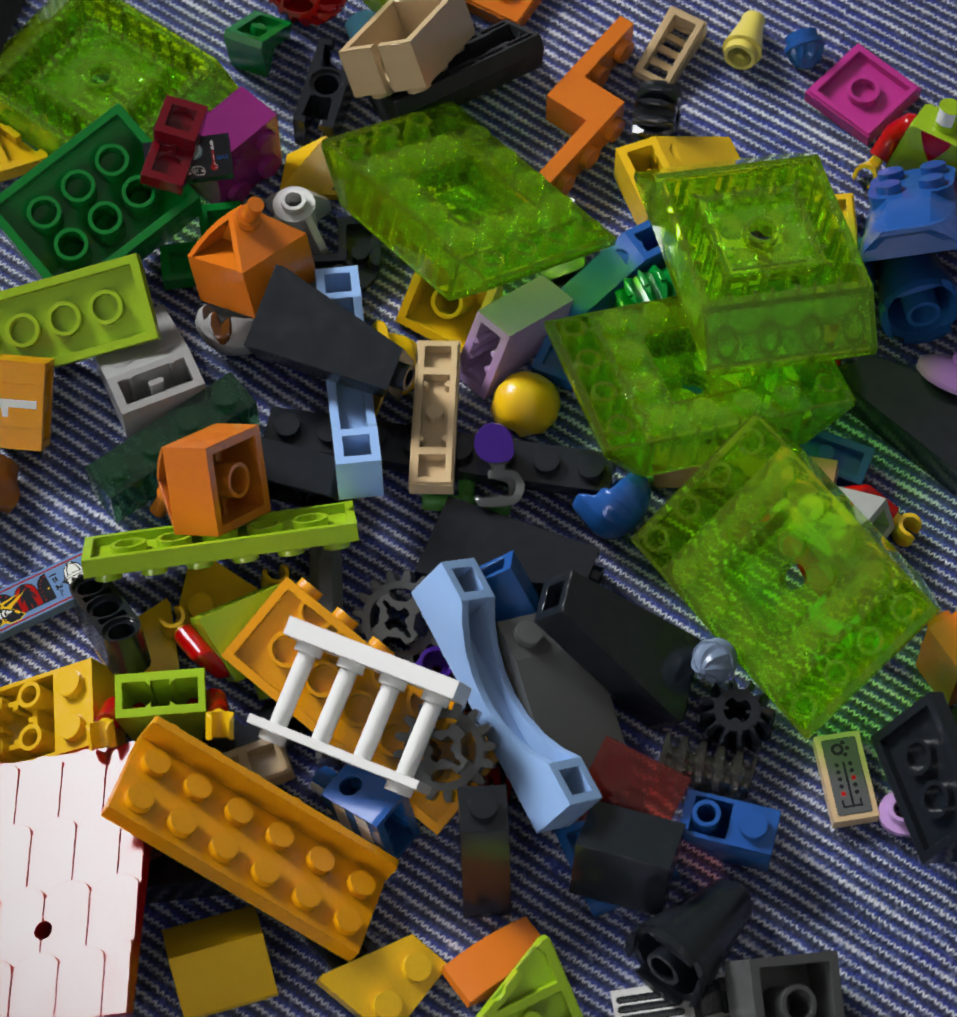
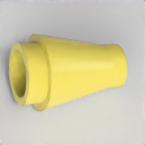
M752 10L745 12L740 22L723 42L724 59L731 67L747 70L760 61L762 57L763 30L766 23L761 13Z

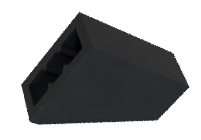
M506 784L458 787L459 842L464 918L511 916L510 845Z

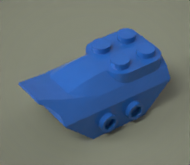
M933 160L921 164L918 169L903 171V167L893 166L879 170L878 176L870 182L868 191L870 207L864 234L862 237L857 238L858 250L854 251L857 276H862L867 290L874 289L879 260L957 250V175L955 167L946 165L944 160Z

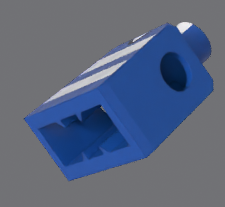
M348 763L344 765L339 773L328 766L321 767L313 776L310 788L321 795L329 818L341 823L345 828L399 859L421 833L409 798L385 789L386 779Z

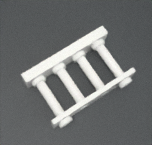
M290 616L283 634L297 641L294 649L298 653L270 721L249 713L246 722L261 728L258 738L283 748L288 739L387 779L384 786L385 789L411 799L414 790L429 796L432 787L414 779L442 708L447 709L450 701L465 707L472 689L456 679ZM323 652L338 657L336 666L340 668L314 732L309 737L287 727L315 659L320 660ZM366 668L381 674L378 682L382 685L356 749L351 754L331 746L329 743L357 675L362 676ZM407 685L423 690L421 699L425 701L398 767L394 771L371 762L399 692H405Z

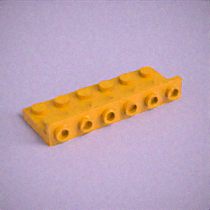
M286 576L222 653L221 657L277 702L298 653L294 649L297 641L283 634L290 616L388 654L394 655L395 653L374 636H372L368 643L354 632L359 623L338 606L331 613L318 603L323 594L303 577L295 584ZM323 652L320 660L315 659L293 712V716L312 732H314L340 668L336 666L338 657ZM365 668L362 676L357 675L329 745L351 754L354 753L382 684L378 682L381 674ZM407 685L405 692H399L371 762L396 771L400 759L393 757V752L404 749L405 742L398 740L395 735L396 732L408 733L410 727L404 720L406 715L418 718L420 713L419 705L425 701L421 699L423 690ZM450 701L448 705L449 710H452L454 702ZM450 718L437 720L434 728L437 730H448L458 720ZM474 737L468 742L469 757L473 761L476 757ZM432 738L441 750L439 760L445 758L460 763L450 749L454 741L447 743ZM494 751L488 752V759L496 764L500 763ZM483 769L482 774L485 776V778L491 772L492 769ZM454 770L444 771L434 781L448 783L456 781L462 776ZM473 782L470 785L479 786L480 784ZM458 790L456 791L455 802L450 803L445 801L443 791H440L435 801L426 799V795L420 792H413L411 799L409 798L414 817L436 835L442 832L458 812Z
M155 716L136 739L100 814L106 820L348 962L359 954L384 883L397 870L400 862L396 857L385 852L379 846L370 843L345 828L341 823L330 819L305 804L299 798L288 794L263 779L259 774L248 770L223 755L219 750L206 745L181 730L177 725L159 716Z

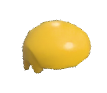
M519 371L506 377L497 387L493 394L490 411L495 423H501L508 429L516 432L519 437H525L527 435L544 433L556 422L561 399L555 385L550 380L538 373Z

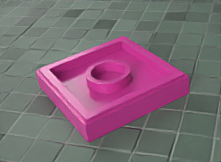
M857 43L805 91L804 101L868 146L884 131L889 123L896 120L920 97L921 88Z

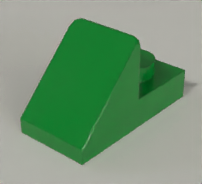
M255 10L226 28L224 41L231 65L263 77H268L274 49L290 38L293 22Z

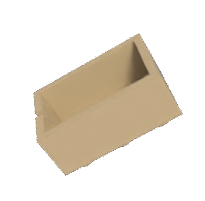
M388 0L345 44L338 54L355 98L372 96L373 99H381L394 92L406 90L409 94H417L431 87V82L439 73L448 68V63L455 55L464 50V45L473 37L476 31L465 0Z

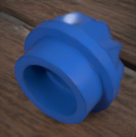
M806 27L798 29L785 37L787 46L784 48V52L795 67L811 69L822 60L825 42L822 36H818L816 28Z

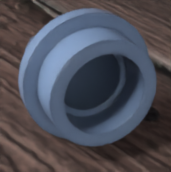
M723 638L705 639L697 644L692 652L691 668L696 672L697 679L707 680L709 684L725 682L736 670L737 652L734 646Z

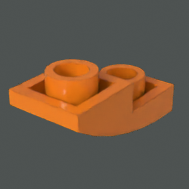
M526 916L489 934L461 952L442 967L441 973L466 1007H472L493 995L541 935Z

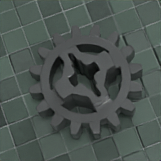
M405 570L402 580L394 571L386 572V584L379 579L373 578L370 583L374 592L372 594L360 592L358 595L361 601L366 603L364 609H355L352 612V615L362 618V625L357 626L354 632L365 635L367 643L372 636L376 637L395 653L393 656L415 664L419 659L418 656L424 650L433 647V645L438 646L430 629L427 633L425 632L426 621L414 598L412 597L407 602H404L400 595H396L394 591L401 589L413 591L427 576H422L415 583V572ZM379 607V622L377 625H375V615L377 608ZM399 611L409 612V616L405 619L407 628H399L395 625L400 620ZM401 638L405 645H409L411 649L399 651L386 644Z
M423 703L419 705V711L421 710ZM456 703L453 705L452 710H449V706L447 709L442 708L438 720L450 718L458 721L455 724L453 723L448 730H437L434 728L423 754L424 759L420 762L414 779L432 787L429 796L426 795V799L435 801L440 791H443L446 802H455L458 787H468L473 782L483 786L488 783L482 771L484 768L496 769L497 764L488 759L487 755L488 752L497 750L499 747L497 743L486 741L485 736L493 731V726L491 724L480 726L477 724L482 715L480 710L474 709L466 715L464 714L466 707ZM406 715L404 718L406 724L410 727L408 733L396 732L395 737L405 743L404 749L393 752V757L401 759L417 718ZM472 737H474L476 743V757L474 761L469 757L468 742ZM432 738L447 743L454 741L450 749L460 763L445 758L439 760L441 750ZM454 770L462 776L460 779L448 783L434 781L444 771Z

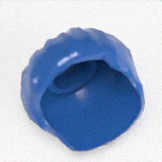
M634 469L625 478L616 480L611 489L603 487L595 495L578 494L574 499L572 507L593 534L600 538L615 540L631 532L643 520L651 501V487L644 473L641 470Z

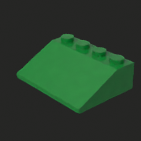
M119 102L0 193V230L38 280L134 253L140 254L141 260H143L155 251L159 245L164 244L203 213L200 197L189 184H186L183 194L179 195L158 188L149 189L148 185L140 183V174L145 163L143 143L152 141Z

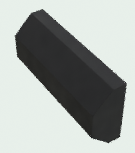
M507 19L502 20L475 33L464 45V50L455 55L448 63V68L439 73L431 82L432 85L429 89L417 94H409L406 90L394 92L381 99H373L372 96H368V99L385 127L400 135L541 67L544 46L540 34Z

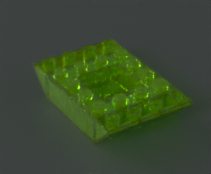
M49 0L6 42L1 52L0 123L11 126L22 134L23 140L37 149H43L49 156L119 102L153 142L154 127L166 95L208 106L209 113L239 87L217 59L123 0ZM108 74L111 76L108 81L101 84L89 81L94 75Z
M453 101L345 132L322 141V151L340 205L448 301L497 288L615 246L617 238L597 220L588 215L571 198L564 195L546 180L542 174L535 171L517 156L513 150L505 146L488 129L481 126Z
M794 152L636 171L634 173L635 183L707 377L876 354L878 344L873 284L818 154ZM760 231L763 235L770 238L765 240L758 239L751 232Z
M788 274L544 322V329L604 458L640 477H648L760 452L806 444L854 407L856 402ZM695 386L700 388L703 392L700 394H694L692 391L684 389L683 387Z
M755 411L630 538L633 544L716 638H723L733 645L737 652V662L807 740L941 611L926 582L815 461L758 411ZM800 564L805 570V582L800 588L792 590L786 583V573L791 566Z

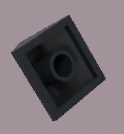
M598 801L589 809L575 844L569 893L654 916L659 914L666 907L687 824Z

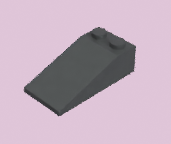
M536 613L496 622L498 646L505 671L516 696L531 719L548 737L564 749L581 756L602 796L634 787L637 780L609 691L534 622Z
M837 950L724 962L730 1017H845Z

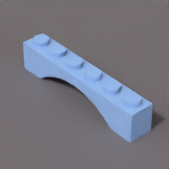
M358 265L315 269L316 289L364 321ZM326 380L339 500L384 496L382 460L373 396L370 393Z
M475 558L441 562L411 594L456 680L472 689L467 701L472 710L478 709L482 712L478 721L479 724H491L493 726V731L486 738L489 742L498 744L499 749L494 750V753L536 833L570 826L603 797L581 756L564 749L548 737L531 719L516 696L505 671L498 646L495 623V595Z

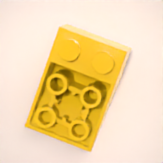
M653 136L616 148L614 179L636 225L661 214L672 229L678 233L685 228L762 206V200L730 137Z
M89 658L0 687V763L10 764L34 760L42 756H59L89 749L85 724L94 722L103 703L115 696V675L104 664ZM116 729L118 746L125 744V731Z

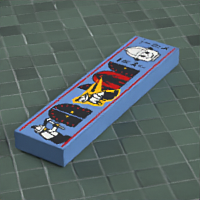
M83 550L0 589V642L74 607L69 586L75 578L83 574L81 565Z

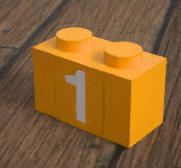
M0 355V448L41 452L50 445L55 358Z

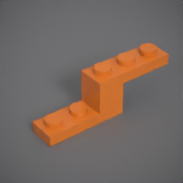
M621 15L546 95V120L572 137L536 175L535 200L545 206L552 205L559 196L565 197L572 189L576 177L584 168L589 170L598 160L601 149L609 141L615 142L625 128L626 122L623 120L625 102L602 88L608 80L611 70L618 63H625L634 50L635 44L632 42L634 23Z

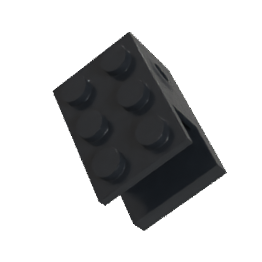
M928 692L870 738L921 863L957 862V706L950 710L943 692Z

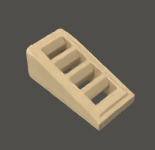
M671 5L634 68L632 76L642 81L663 80L667 81V83L675 84L707 35V22ZM675 29L688 35L689 38L686 41L672 34V31ZM668 41L682 48V50L678 53L664 46V43ZM659 52L675 60L673 66L656 58L657 53ZM651 64L668 74L663 79L647 71V68Z

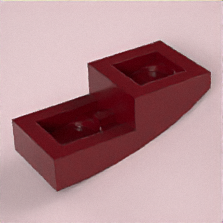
M166 95L154 127V139L140 174L141 184L179 195L183 194L204 129L208 106Z

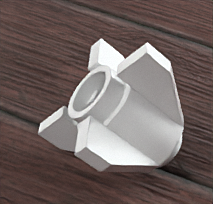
M290 186L266 198V207L273 214V219L305 232L311 252L314 254H327V246L317 228V221L331 212V202L325 196L300 186Z

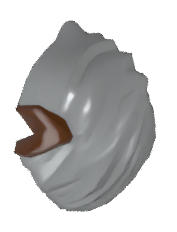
M209 304L199 308L195 319L196 329L207 345L227 356H247L253 354L244 346L254 318Z

